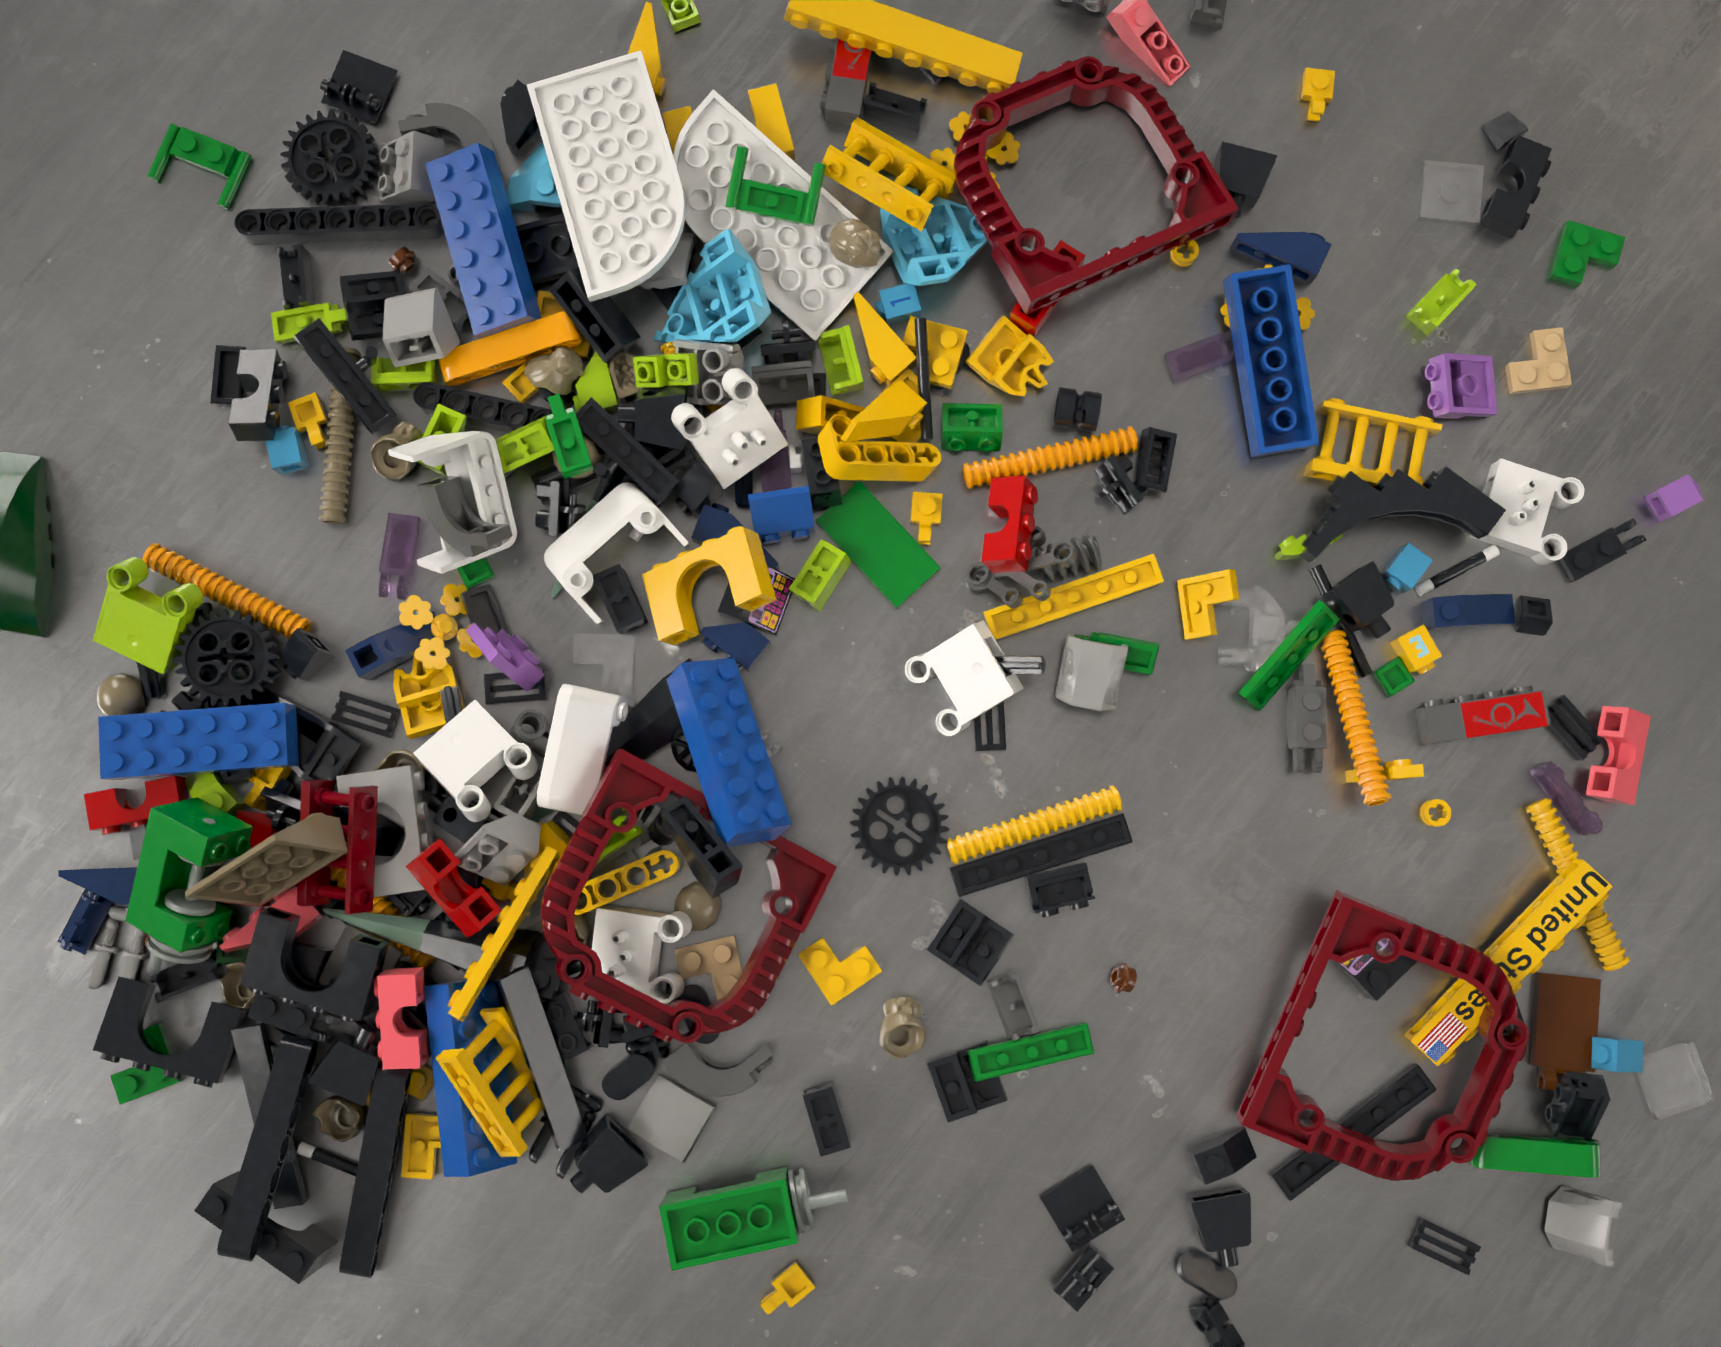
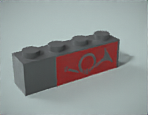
M838 38L831 39L830 53L834 54L833 64L827 63L825 81L829 82L828 91H822L820 109L825 110V121L852 125L857 117L861 119L873 50L864 47L854 48L844 40Z
M1532 686L1513 688L1514 694L1504 696L1503 690L1485 692L1484 698L1474 700L1473 694L1454 697L1455 703L1444 704L1443 699L1425 701L1424 708L1415 710L1421 745L1551 726L1545 691H1533Z

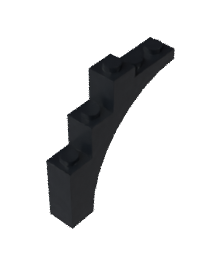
M1447 466L1437 473L1433 470L1423 481L1422 485L1400 469H1397L1390 475L1385 473L1376 483L1375 488L1352 471H1349L1343 477L1337 475L1327 488L1331 493L1325 501L1333 507L1330 506L1319 519L1323 525L1317 533L1312 530L1304 539L1301 545L1305 549L1300 556L1310 563L1320 555L1332 540L1343 532L1364 522L1388 516L1412 515L1436 519L1456 526L1475 538L1480 539L1491 532L1506 509Z

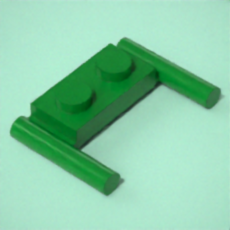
M171 123L147 178L159 182L169 157L173 156L228 178L217 203L218 206L228 210L252 156L244 151L237 150L233 146L182 126L180 128Z
M737 146L725 207L791 223L814 226L826 165L814 163L809 191L806 193L743 179L749 149Z

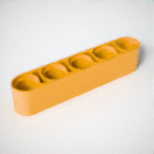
M563 311L457 346L445 358L438 359L445 385L456 386L527 363L537 356L551 354L558 347H575L582 341L577 326L567 313Z

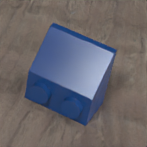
M809 486L748 494L754 532L758 533L762 544L780 542V537L792 536L793 540L805 539L810 537V533L815 532Z

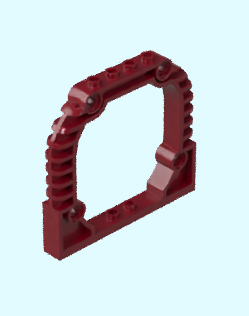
M1082 57L1073 62L1070 60L1065 61L1056 69L1048 72L1041 71L1032 79L1022 83L1015 82L1007 89L996 94L994 92L988 93L974 104L968 127L963 133L956 149L954 176L959 192L967 203L968 209L974 215L978 226L981 227L985 234L986 240L992 246L991 256L1026 315L1231 224L1239 210L1204 151L1197 153L1192 140L1187 137L1184 127L1179 124L1176 114L1168 106V101L1165 97L1157 92V88L1141 80L1142 77L1135 73L1126 74L1119 72L1118 67L1103 66L1094 57ZM1070 101L1076 105L1087 107L1108 101L1127 111L1140 126L1168 173L1163 190L1165 195L1174 201V211L1169 228L1148 237H1137L1128 246L1121 249L1119 247L1112 248L1103 257L1078 267L1072 257L1061 255L1044 247V237L1038 230L1034 228L1024 229L990 174L985 159V151L1001 143L1008 126ZM1022 247H1028V248H1030L1032 251H1027V250L1023 249Z
M623 749L616 750L581 815V821L550 876L542 896L541 925L546 942L551 952L558 959L556 974L560 980L572 986L569 990L571 994L585 1001L590 995L599 1000L597 1007L613 1015L616 1010L627 1014L626 1022L640 1029L643 1028L644 1024L654 1028L653 1035L667 1043H670L672 1038L683 1043H693L702 1034H716L739 1027L752 1018L770 996L800 933L805 932L837 866L782 836H779L776 840L759 842L771 849L766 858V863L770 871L772 890L767 892L762 900V910L769 918L738 981L725 997L707 1007L685 999L676 1000L665 1005L603 973L601 960L597 953L589 946L577 941L574 913L580 894L613 833H625L631 830L637 820V811L652 804L664 802L669 794L678 799L687 796L705 820L713 822L702 792ZM617 808L621 809L625 814V822L621 826H616L611 820L612 812ZM782 896L786 901V907L783 912L778 913L775 909V901L778 897ZM573 960H578L581 964V972L578 976L570 978L566 972L567 965ZM684 1018H689L691 1029L686 1034H680L678 1029L680 1021Z
M1336 890L1236 1116L1241 1125L1308 1153L1314 1151L1374 1177L1391 1181L1417 1180L1434 1171L1439 1172L1452 1161L1460 1164L1467 1163L1476 1155L1479 1146L1485 1143L1488 1136V1126L1492 1118H1495L1500 1111V1100L1505 1090H1508L1513 1083V1072L1518 1061H1522L1525 1057L1529 1030L1526 1024L1518 1018L1517 1001L1507 976L1490 957L1473 947ZM1383 938H1388L1387 947L1383 950H1376L1377 942ZM1370 954L1378 962L1387 964L1394 962L1402 955L1465 980L1476 988L1484 1000L1485 1007L1478 1024L1479 1034L1485 1042L1484 1047L1453 1114L1443 1115L1436 1119L1429 1128L1424 1140L1402 1145L1382 1142L1325 1119L1323 1111L1314 1098L1304 1094L1296 1095L1290 1077L1284 1068H1281L1294 1037H1298L1303 1030V1017L1307 1008L1311 1009L1316 1001L1317 992L1315 990L1329 959L1343 963L1352 958ZM1513 1024V1031L1509 1035L1503 1036L1505 1027ZM1304 1110H1313L1309 1118L1299 1119L1300 1114ZM1462 1138L1459 1146L1451 1148L1454 1140Z

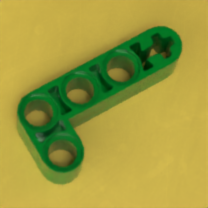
M1488 1134L1485 1143L1479 1146L1476 1155L1471 1160V1166L1483 1169L1597 1178L1600 1177V1143L1596 1139H1591V1141L1585 1140L1584 1137H1569L1568 1140Z

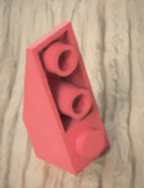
M1123 0L1106 16L1121 40L1168 86H1171L1191 67L1147 0Z
M297 886L293 889L289 888L274 897L276 902L270 906L300 915L295 938L299 937L323 918L313 906L297 905ZM261 907L251 914L248 918L250 922L243 928L239 929L236 927L229 931L222 938L224 943L219 946L221 950L228 953L250 948L259 912L265 910V908Z

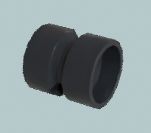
M1059 387L1053 425L1071 428L1073 424H1076L1079 430L1095 432L1099 421L1102 394L1084 391L1080 395L1076 389Z

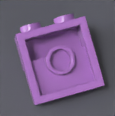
M1443 353L1428 359L1429 364L1425 368V377L1427 380H1430L1431 393L1428 396L1427 404L1433 410V418L1459 419L1464 416L1491 417L1497 415L1492 356Z
M475 622L466 630L488 661L528 692L545 675L543 670L538 667L541 661L529 649L525 650L528 647L527 643L516 633L510 636L501 629L496 634L490 627L484 630Z

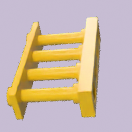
M858 117L851 125L844 143L846 147L842 152L830 145L822 161V164L826 165L824 175L921 232L934 207L930 202L935 199V196L949 200L956 184L953 172ZM858 154L872 163L867 167L855 160L854 157ZM884 169L897 178L893 182L879 174V172ZM910 184L923 193L917 196L905 189V186Z
M1336 398L1324 400L1317 407L1316 413L1327 415L1320 456H1317L1316 459L1313 458L1306 464L1304 476L1333 481L1337 475L1343 477L1349 471H1352L1375 488L1374 486L1385 473L1389 475L1393 473L1391 466L1398 430L1415 433L1407 475L1422 485L1423 477L1420 475L1427 436L1433 437L1442 430L1443 424L1433 423L1434 420L1432 418L1418 416L1414 419L1345 405L1344 400ZM1339 418L1357 421L1350 460L1346 462V465L1335 463V459L1332 458ZM1369 424L1386 427L1379 468H1376L1375 471L1364 469V465L1361 464Z
M504 1007L486 1008L479 1012L487 1024L484 1030L465 1049L443 1050L436 1057V1060L500 1157H518L528 1148L521 1137V1132L543 1109L509 1013ZM495 1037L503 1051L480 1074L474 1065L473 1059ZM511 1062L519 1075L496 1099L489 1084ZM526 1086L534 1100L512 1123L506 1114L505 1108Z

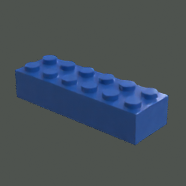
M477 142L426 163L474 336L484 338L542 318L494 151Z
M1291 264L1230 274L1223 280L1251 458L1309 449L1319 445Z
M735 658L680 663L667 679V683L716 833L727 847L776 840L792 824Z
M288 703L98 717L101 779L125 780L299 766L296 705Z
M468 979L424 986L444 1177H470L517 1164V1157H500L436 1060V1057L443 1050L465 1049L487 1026L479 1012L486 1008L500 1007L498 984L487 980L463 1022L448 1014L451 1009L448 1007V1002L457 989L462 990ZM495 1037L473 1059L474 1065L480 1074L503 1051ZM507 1065L489 1084L496 1099L509 1086ZM510 1103L505 1108L507 1116L513 1123Z

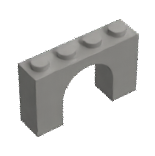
M409 765L336 776L339 793L349 794L350 787L378 786L377 803H383L395 809L404 822L405 841L400 852L392 860L384 864L375 865L374 897L425 890L405 867L432 844V837L430 833H427L425 820L429 818L428 806L426 802H423L421 791L425 788V779L422 771H419V767Z

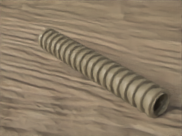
M343 347L354 362L358 361L357 359L361 357V353L358 350ZM331 386L330 391L333 394L329 396V400L332 401V404L328 406L331 413H328L327 417L330 419V422L327 423V428L330 430L326 432V437L329 440L325 442L328 450L324 451L327 459H324L323 462L326 468L323 469L325 477L322 478V483L325 485L321 488L324 496L320 497L323 505L319 507L322 514L319 515L318 519L328 524H343L347 519L344 517V514L347 513V508L344 506L348 504V499L345 498V495L349 494L346 486L350 485L347 477L351 473L348 471V468L351 467L349 459L352 458V453L349 450L353 448L350 440L354 439L351 431H354L355 428L352 425V422L355 421V416H353L354 412L336 389Z

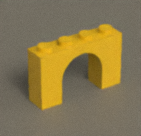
M777 84L748 90L749 103L756 128L795 161V149ZM691 106L662 113L672 153H674L675 145L683 126L692 115Z
M742 526L734 527L728 530L726 535L718 539L706 540L702 543L701 547L683 551L677 555V558L669 562L655 564L652 570L642 574L659 641L676 646L700 635L692 607V591L701 574L712 567L722 566L725 570L735 606L751 612L777 600L758 533Z

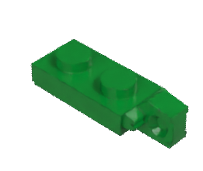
M560 394L548 397L553 414L547 415V420L545 421L564 479L594 470L575 411L572 407L565 408Z
M1091 632V636L1074 635V637L1110 645H1128L1123 670L1149 675L1153 674L1159 643L1102 632Z

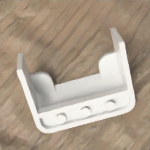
M469 431L431 435L388 450L389 456L406 461L416 462L421 460L424 464L432 467L444 464L447 476H459L465 499L474 514L487 523L509 524L513 535L501 541L502 545L500 547L490 549L475 557L458 552L440 536L443 550L417 559L418 566L443 574L507 549L514 544L517 537V528L496 440L491 434L483 431Z
M633 483L619 484L552 543L544 554V561L548 569L597 625L604 620L583 597L593 585V575L583 562L622 527L630 522L638 532L651 534L664 525L684 548L689 545V542L666 516Z
M563 684L557 696L537 790V805L539 807L582 815L603 776L613 726L617 727L621 721H625L628 714V706L635 707L636 701L570 684Z

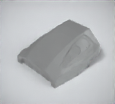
M683 232L667 262L654 275L639 285L643 289L653 287L664 289L686 285L688 283L686 276L693 247L698 240L696 235Z
M682 339L673 340L676 353H696L699 384L688 385L687 403L724 406L733 400L723 389L722 378L732 368H739L744 371V356L739 344L708 343ZM743 382L736 386L735 391L743 387Z
M1068 634L1055 693L1056 698L1072 706L1098 711L1116 709L1128 645H1110L1074 637L1073 634Z
M1561 1186L1548 1202L1544 1231L1552 1248L1580 1256L1597 1264L1613 1267L1614 1261L1612 1256L1619 1209L1622 1208V1203L1604 1196Z

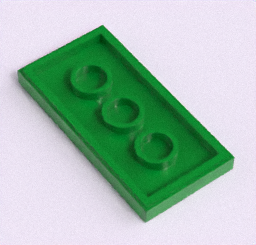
M859 480L841 497L842 505L829 507L815 521L897 609L934 576L941 567Z

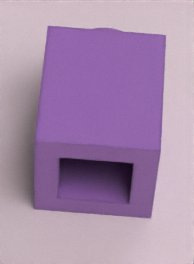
M1689 474L1645 496L1659 522L1669 519L1703 501L1699 485L1691 479Z

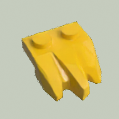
M1005 315L998 319L965 361L970 368L989 384L1008 394L1024 397L1027 393L1025 383L1035 388H1042L1048 384L1040 372L1039 366H1049L1054 362L1046 348L1031 334L1026 335Z
M413 655L412 671L409 674H406L403 669H394L393 688L397 704L401 709L406 736L409 739L438 732L446 725L440 694L444 687L456 686L459 690L462 710L465 708L463 696L454 671L448 663L442 670H436L433 667L430 670H426L422 667V662L417 661Z

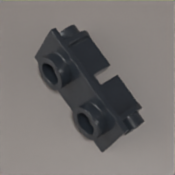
M1208 1296L1202 1301L1204 1307H1189L1194 1317L1195 1326L1205 1335L1211 1345L1210 1347L1245 1346L1244 1341L1233 1324L1223 1329L1222 1325L1229 1320V1317L1218 1300Z

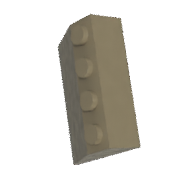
M314 813L307 816L306 819L273 834L184 891L187 898L262 906L348 852L340 818L328 816L324 813Z

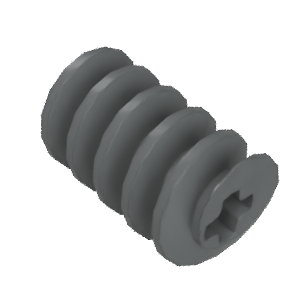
M1085 534L1081 538V543L1076 537L1071 538L1070 542L1078 551L1075 564L1070 567H1060L1058 564L1040 568L1041 579L1044 581V576L1047 575L1053 583L1055 582L1057 572L1060 573L1063 579H1067L1068 569H1071L1073 574L1078 576L1080 566L1084 568L1086 573H1090L1091 563H1094L1097 569L1101 570V552L1095 536L1093 535L1092 540L1089 535ZM1054 544L1047 545L1046 553L1051 552ZM1042 547L1035 549V556L1046 554ZM1070 553L1065 554L1063 559L1068 557Z

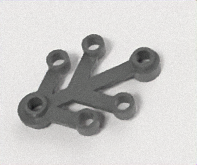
M1035 526L1034 531L1031 532L1030 544L1032 549L1042 546L1047 538L1046 533L1038 526ZM1040 533L1039 537L1033 540L1034 535ZM1060 540L1053 545L1050 553L1031 557L1028 560L1027 571L993 573L982 562H976L967 571V582L975 591L991 590L1000 596L1009 608L1019 607L1023 602V596L1017 589L1007 588L997 579L1010 577L1028 589L1036 600L1045 601L1051 595V588L1044 581H1037L1025 572L1058 564L1060 567H1070L1077 561L1078 551L1071 542ZM1070 553L1068 557L1063 559L1065 554ZM1044 587V591L1037 595L1038 590ZM1016 594L1015 599L1009 602L1010 597Z

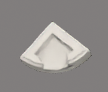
M789 444L791 474H802L801 445Z

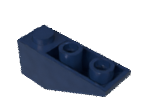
M432 611L431 613L433 614L434 619L437 615L435 611ZM431 623L423 625L419 630L413 629L411 625L404 626L400 624L372 635L346 649L345 652L358 677L370 680L413 657L415 650L420 647L419 644L422 639L431 640L434 638L431 632Z

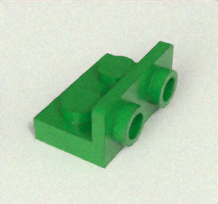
M942 403V450H975L985 452L1001 450L1003 435L1002 404Z

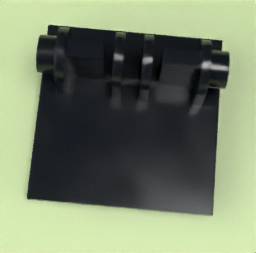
M343 50L332 77L328 80L323 79L320 89L324 91L321 103L376 124L398 70Z
M1093 1165L1040 1197L1072 1252L1125 1220L1121 1210L1113 1200Z

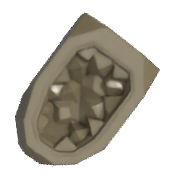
M625 350L611 359L609 369L621 404L635 402L638 390L644 389L636 388L633 363L635 355Z

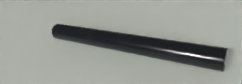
M916 318L914 322L919 396L927 402L921 411V414L924 416L920 421L921 440L933 439L927 322L926 318Z
M1321 564L1310 569L1322 594L1332 588ZM1338 621L1336 625L1339 630L1346 632L1344 639L1349 643L1347 648L1351 650V656L1361 677L1372 674L1373 671L1354 632H1349Z

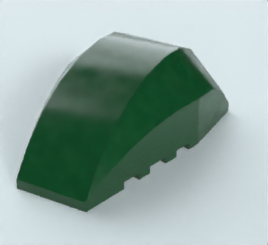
M0 451V632L45 638L55 581L54 568L51 567L50 554H53L52 541L49 540L48 531L50 513L46 507L48 489L45 458L42 456Z

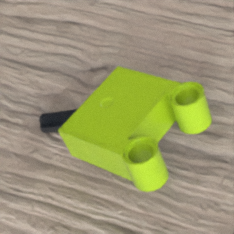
M130 557L111 566L107 571L108 586L92 641L136 661L144 695L147 698H154L163 693L158 672L164 675L179 666L178 663L173 661V658L182 656V653L175 649V646L185 645L186 642L180 637V634H189L190 629L187 625L192 624L196 609L203 603V594L199 587L191 583H185L167 592L163 598L137 586L147 579L149 570L143 560L137 557Z

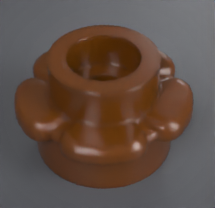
M402 247L396 251L388 261L393 267L392 271L400 270L403 274L410 272L416 265L414 260L416 257L415 252H410L407 247Z
M1121 963L1119 967H1115L1112 970L1110 983L1114 985L1115 992L1121 993V991L1129 993L1133 990L1137 979L1136 970L1127 966L1126 963Z

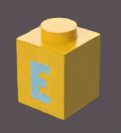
M1424 625L1416 627L1389 642L1397 657L1401 658L1410 673L1417 671L1419 675L1436 666L1433 661L1442 657Z

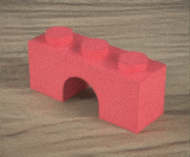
M1602 706L1597 736L1607 741L1609 756L1604 766L1591 765L1586 790L1587 796L1608 803L1635 804L1651 719L1650 715L1626 707Z
M424 967L385 969L377 975L374 981V995L379 1000V1009L376 1012V1026L381 1031V1040L378 1043V1057L380 1060L382 1059L383 1070L421 1068L429 1060L427 1029L410 1028L402 1019L403 1007L417 1006L425 999Z

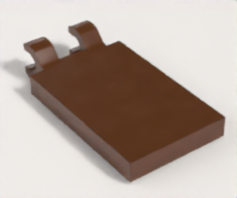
M1535 972L1529 1065L1539 1066L1537 1088L1555 1090V1086L1558 1083L1556 1073L1564 1074L1565 1071L1580 1073L1596 1071V1069L1591 1068L1592 1037H1598L1601 979Z

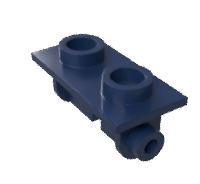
M84 889L57 941L61 943L60 948L70 952L73 949L86 955L113 901Z

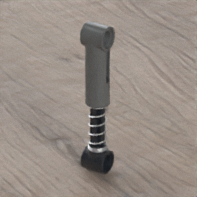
M529 709L519 714L510 729V735L518 743H524L529 749L544 759L551 725L547 723L545 717L540 712ZM522 725H531L535 733L529 734L525 732ZM607 765L604 766L603 774L608 767ZM650 805L637 811L638 822L642 820L643 826L647 828L650 839L654 843L666 846L674 841L671 833L666 832L661 825V822H664L660 815V811L664 809L663 807L659 808L657 805Z

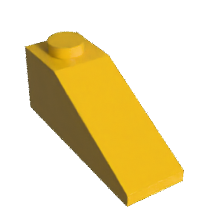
M646 2L628 54L642 51L653 91L657 98V95L662 96L666 79L663 78L652 3Z
M856 292L853 295V304L869 365L872 368L870 373L879 384L884 382L889 386L908 368L911 370L916 366L917 357L863 296Z
M898 380L853 418L841 439L845 442L900 435L908 427L913 430L923 419L924 416L921 414V411L927 402L902 380Z

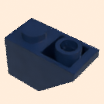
M747 622L703 627L700 631L701 635L705 637L702 643L715 653L720 649L729 656L728 658H735L739 672L742 668L750 672L771 645L770 640Z

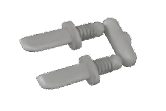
M112 906L109 909V916L113 919L108 920L106 923V929H104L105 932L102 936L104 938L101 941L102 944L95 943L94 949L98 950L89 982V988L98 989L102 985L111 953L117 954L118 948L112 945L115 942L116 929L119 927L117 920L125 922L128 911L126 907ZM138 928L136 929V936H134L135 939H133L134 942H132L133 945L130 949L132 951L125 950L123 955L128 957L123 977L133 980L136 979L140 961H146L148 955L142 953L147 933Z

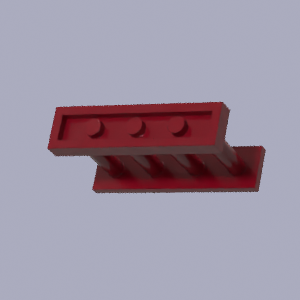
M334 780L301 781L300 821L314 813H324L325 815L333 816V805L349 807L348 825L341 824L344 838H348L347 856H340L298 882L297 905L306 907L328 904L330 898L345 901V914L373 911L378 786L350 787L349 794L334 792ZM331 867L346 869V888L330 885Z

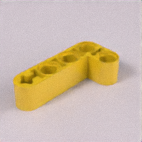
M843 414L833 415L818 435V444L825 471L829 476L838 480L920 482L927 479L942 460L940 451L929 443L845 442L841 437L852 420Z
M661 850L592 880H587L582 890L587 897V904L583 909L576 908L574 914L587 913L672 877L680 869V858L671 850ZM663 855L666 859L672 858L673 864L669 866L670 871L668 873L665 869L654 871L653 873L657 878L652 879L651 869L646 862L650 860V865L654 866L662 862L661 856ZM559 860L554 864V866H553V868H552V873H553V871H554V869H555L557 863L559 862ZM634 867H640L645 873V879L640 885L633 884L629 879V873ZM606 879L612 880L616 885V892L611 897H607L601 892V884Z

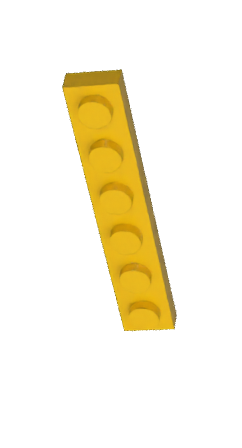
M1153 553L1051 589L1050 597L1045 601H1038L1031 595L1023 598L1022 604L1017 608H1009L1005 604L983 612V616L995 640H999L1162 584L1164 579Z
M546 846L543 852L538 851V854L532 859L530 867L533 869L527 879L522 878L514 890V895L517 897L511 907L506 905L498 917L497 922L501 923L495 934L489 933L483 942L481 950L484 953L478 963L476 961L471 963L464 978L468 979L461 991L457 989L450 998L448 1007L451 1009L448 1014L461 1022L465 1020L551 873L554 864L558 861L560 856L557 850Z

